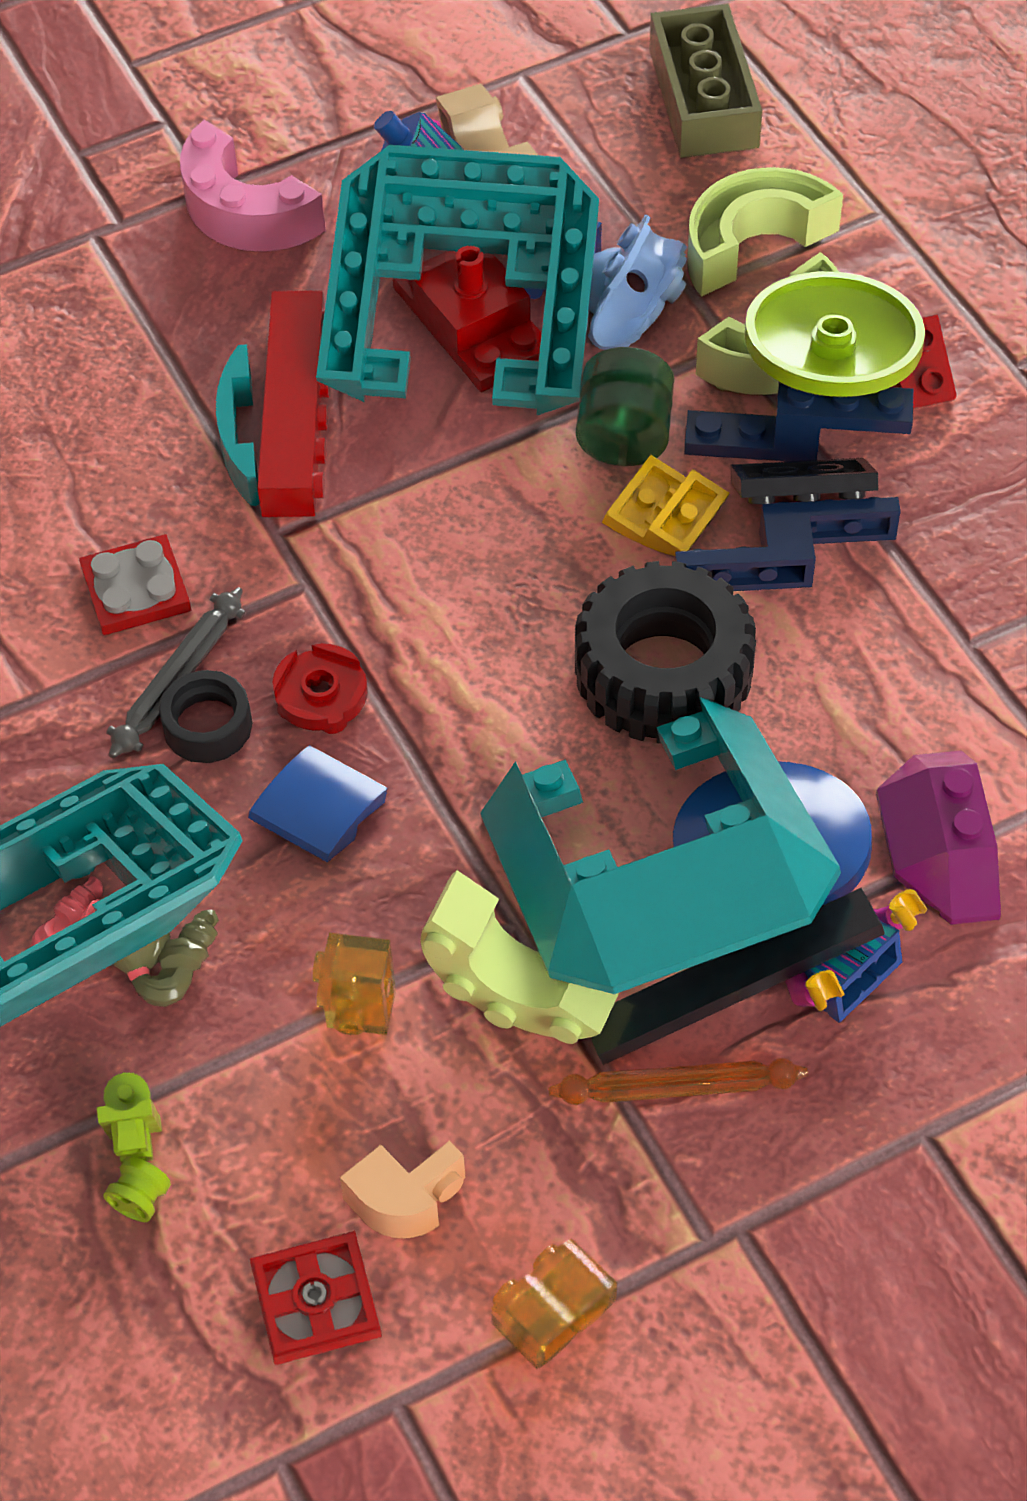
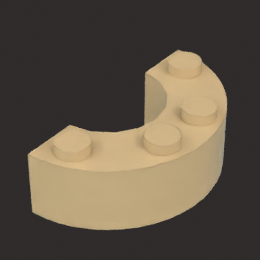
M482 84L436 97L442 129L464 150L538 155L528 142L509 147L500 123L503 120L500 102L496 96L492 97Z

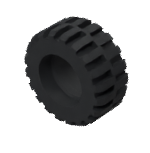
M659 561L646 562L645 568L637 570L633 565L619 571V578L614 579L610 576L597 586V593L592 592L582 604V612L578 614L575 625V675L577 676V688L580 696L587 700L589 710L598 718L605 716V725L620 733L624 729L629 731L630 738L643 742L645 737L656 738L658 744H661L657 727L673 722L681 717L701 712L702 708L699 697L739 711L741 709V702L747 699L751 689L756 649L754 618L748 613L749 606L743 597L739 594L733 595L734 588L722 578H719L717 581L712 579L710 571L701 567H697L695 571L686 568V563L672 561V566H660ZM669 636L693 644L704 655L685 666L657 668L635 660L625 650L634 643L646 638Z

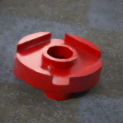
M326 643L311 645L312 651L303 652L300 655L297 654V650L288 654L277 666L272 681L277 712L280 717L306 730H322L327 734H336L343 731L347 726V722L354 719L361 712L368 696L366 674L360 667L358 658L351 651L341 646ZM322 681L328 682L329 690L316 693L310 688L311 685L319 686Z

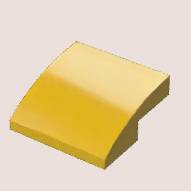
M650 455L606 512L602 523L643 546L675 556L676 551L690 550L730 493L694 469L685 477L653 455Z

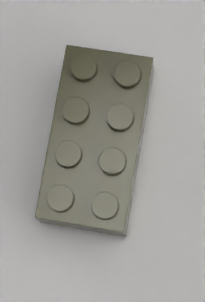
M729 3L651 13L650 54L680 158L760 148L762 108Z

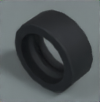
M201 670L182 676L172 682L162 695L159 706L166 743L176 755L190 762L212 763L225 760L240 751L250 737L253 722L246 690L236 678L221 671ZM208 700L219 701L233 708L234 715L230 721L214 731L205 733L191 732L180 727L178 723V718L183 711L195 703Z

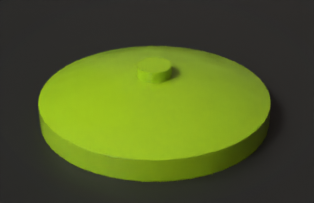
M843 272L804 273L773 283L754 298L747 311L745 323L746 348L753 361L766 374L794 389L834 397L867 395L898 384L909 376L918 365L925 337L922 317L916 307L904 295L882 282Z

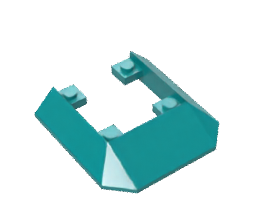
M388 145L345 177L341 183L316 374L317 381L362 402H365V396L406 399L411 362L410 351L371 348L380 277L420 280L424 249L458 251L464 246H475L484 254L508 255L505 276L506 287L546 289L539 361L496 358L492 394L493 405L536 409L538 416L579 402L599 198L561 157Z
M699 697L702 708L701 712L681 717L673 722L657 727L660 742L675 770L718 756L743 802L704 815L710 835L617 867L609 849L563 865L542 817L583 803L580 788L566 759L551 765L542 766L525 774H521L515 761L480 812V815L550 978L617 994L812 923L841 874L840 866L751 716Z
M164 764L103 770L0 825V911L60 878L66 883L71 879L85 877L93 872L97 865L103 862L126 885L92 904L95 910L94 913L6 961L0 956V1027L170 933L219 884L243 841L240 832Z

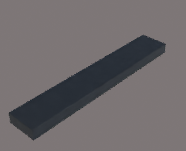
M859 888L821 906L814 920L809 925L697 964L615 1002L601 1033L590 1038L602 1064L605 1065L884 935L882 923L863 889Z

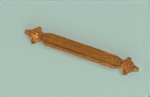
M778 1058L773 1060L769 1066L758 1061H742L600 1072L588 1080L582 1075L570 1074L561 1083L553 1085L548 1089L549 1096L562 1098L570 1105H580L588 1097L605 1103L757 1091L768 1084L777 1089H788L794 1085L796 1080L808 1076L809 1073L806 1067L795 1065L786 1058Z

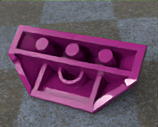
M961 750L913 755L876 791L894 877L908 889L915 890L920 899L940 912L939 915L950 925L1000 920L998 847L977 763Z

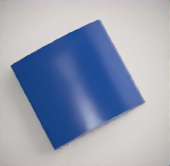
M309 745L292 759L266 787L249 810L248 818L318 858L329 862L355 840L358 824L385 803L388 788Z

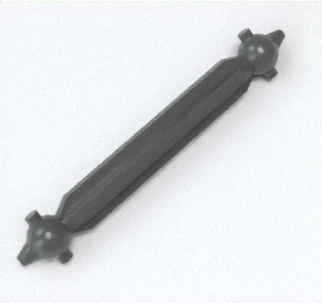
M240 587L231 592H223L219 595L213 593L211 595L210 601L214 603V609L203 614L126 714L125 725H120L116 728L111 725L107 729L106 734L111 736L112 745L109 751L111 758L114 759L122 753H129L133 750L137 752L142 750L144 744L139 742V735L149 731L160 717L159 706L162 695L172 682L188 673L194 672L226 631L228 619H233L236 616L243 618L246 611L241 608L240 599L243 590Z

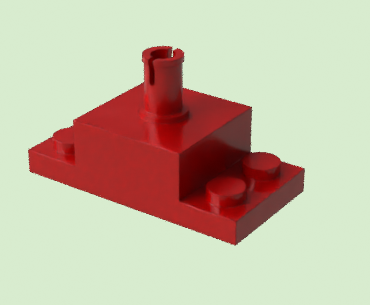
M464 246L458 251H445L422 263L420 280L392 278L393 288L482 393L494 385L496 358L539 361L542 332L531 321L530 295L524 288L506 287V267L494 254L480 252L478 247Z

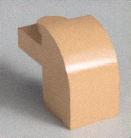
M448 1141L408 1173L380 1145L340 1177L343 1199L370 1228L380 1234L393 1238L421 1236L439 1226L436 1202L438 1200L440 1202L449 1200L463 1185L465 1179L464 1155L451 1141Z

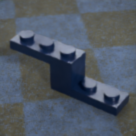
M779 382L775 416L688 410L684 455L784 462L817 460L820 429L911 434L914 389L890 387L867 395L834 397L807 393Z
M870 497L866 499H826L811 502L762 504L759 529L761 547L751 548L743 546L733 549L676 551L675 562L686 563V568L695 571L697 567L706 569L712 573V579L717 581L719 578H722L734 588V591L812 587L816 562L814 544L896 540L901 512L899 498Z

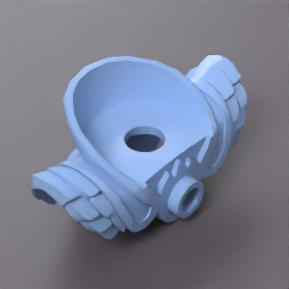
M646 214L637 226L632 223L623 232L617 242V245L622 248L612 247L594 254L589 310L594 315L591 319L588 338L593 345L602 350L624 349L640 339L641 335L660 315L665 301L667 300L672 304L686 286V282L682 280L684 275L682 268L687 260L686 254H684L687 246L679 240L666 239L655 234L648 225L651 217ZM627 273H635L642 278L645 284L644 292H637L628 285Z

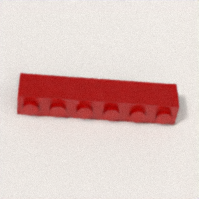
M323 290L272 291L258 476V495L262 517H315L316 499H323L325 495L324 472H318V464H326V439L320 438V431H328L327 404H322V398L330 397V387L318 382L316 379L325 313Z

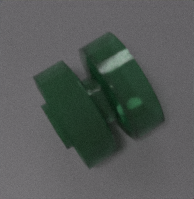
M616 347L594 355L586 363L582 375L575 431L580 447L591 457L616 466L642 465L650 455L658 458L665 451L669 443L675 384L674 374L670 366L656 354L634 347Z

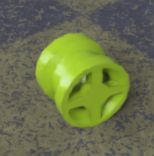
M128 1156L119 1167L120 1178L117 1182L111 1183L107 1187L103 1196L111 1207L124 1216L139 1222H148L155 1213V1200L158 1196L166 1194L171 1181L164 1172L153 1164L137 1157Z

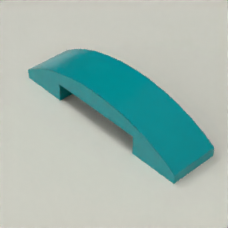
M247 344L238 345L233 351L221 374L216 396V418L222 455L229 477L241 496L251 506L260 505L254 444L253 442L238 444L236 407L253 406Z

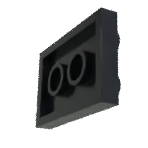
M864 458L731 465V483L740 497L748 498V503L751 504L774 503L775 496L793 495L794 501L811 502L820 500L823 493H838V497L841 499H860L866 497V491H878V472Z

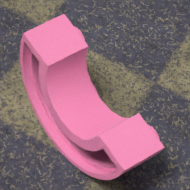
M203 120L191 131L180 154V170L188 213L195 225L208 237L236 249L275 251L303 244L325 231L322 194L292 175L278 183L263 186L245 184L235 180L238 175L233 138L206 120Z

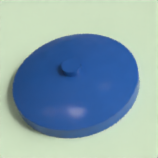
M778 761L840 866L841 874L824 903L851 893L862 880L871 859V822L864 804L850 787L835 776L804 764ZM726 771L704 782L684 802L674 824L673 847L710 835L704 815L743 802Z

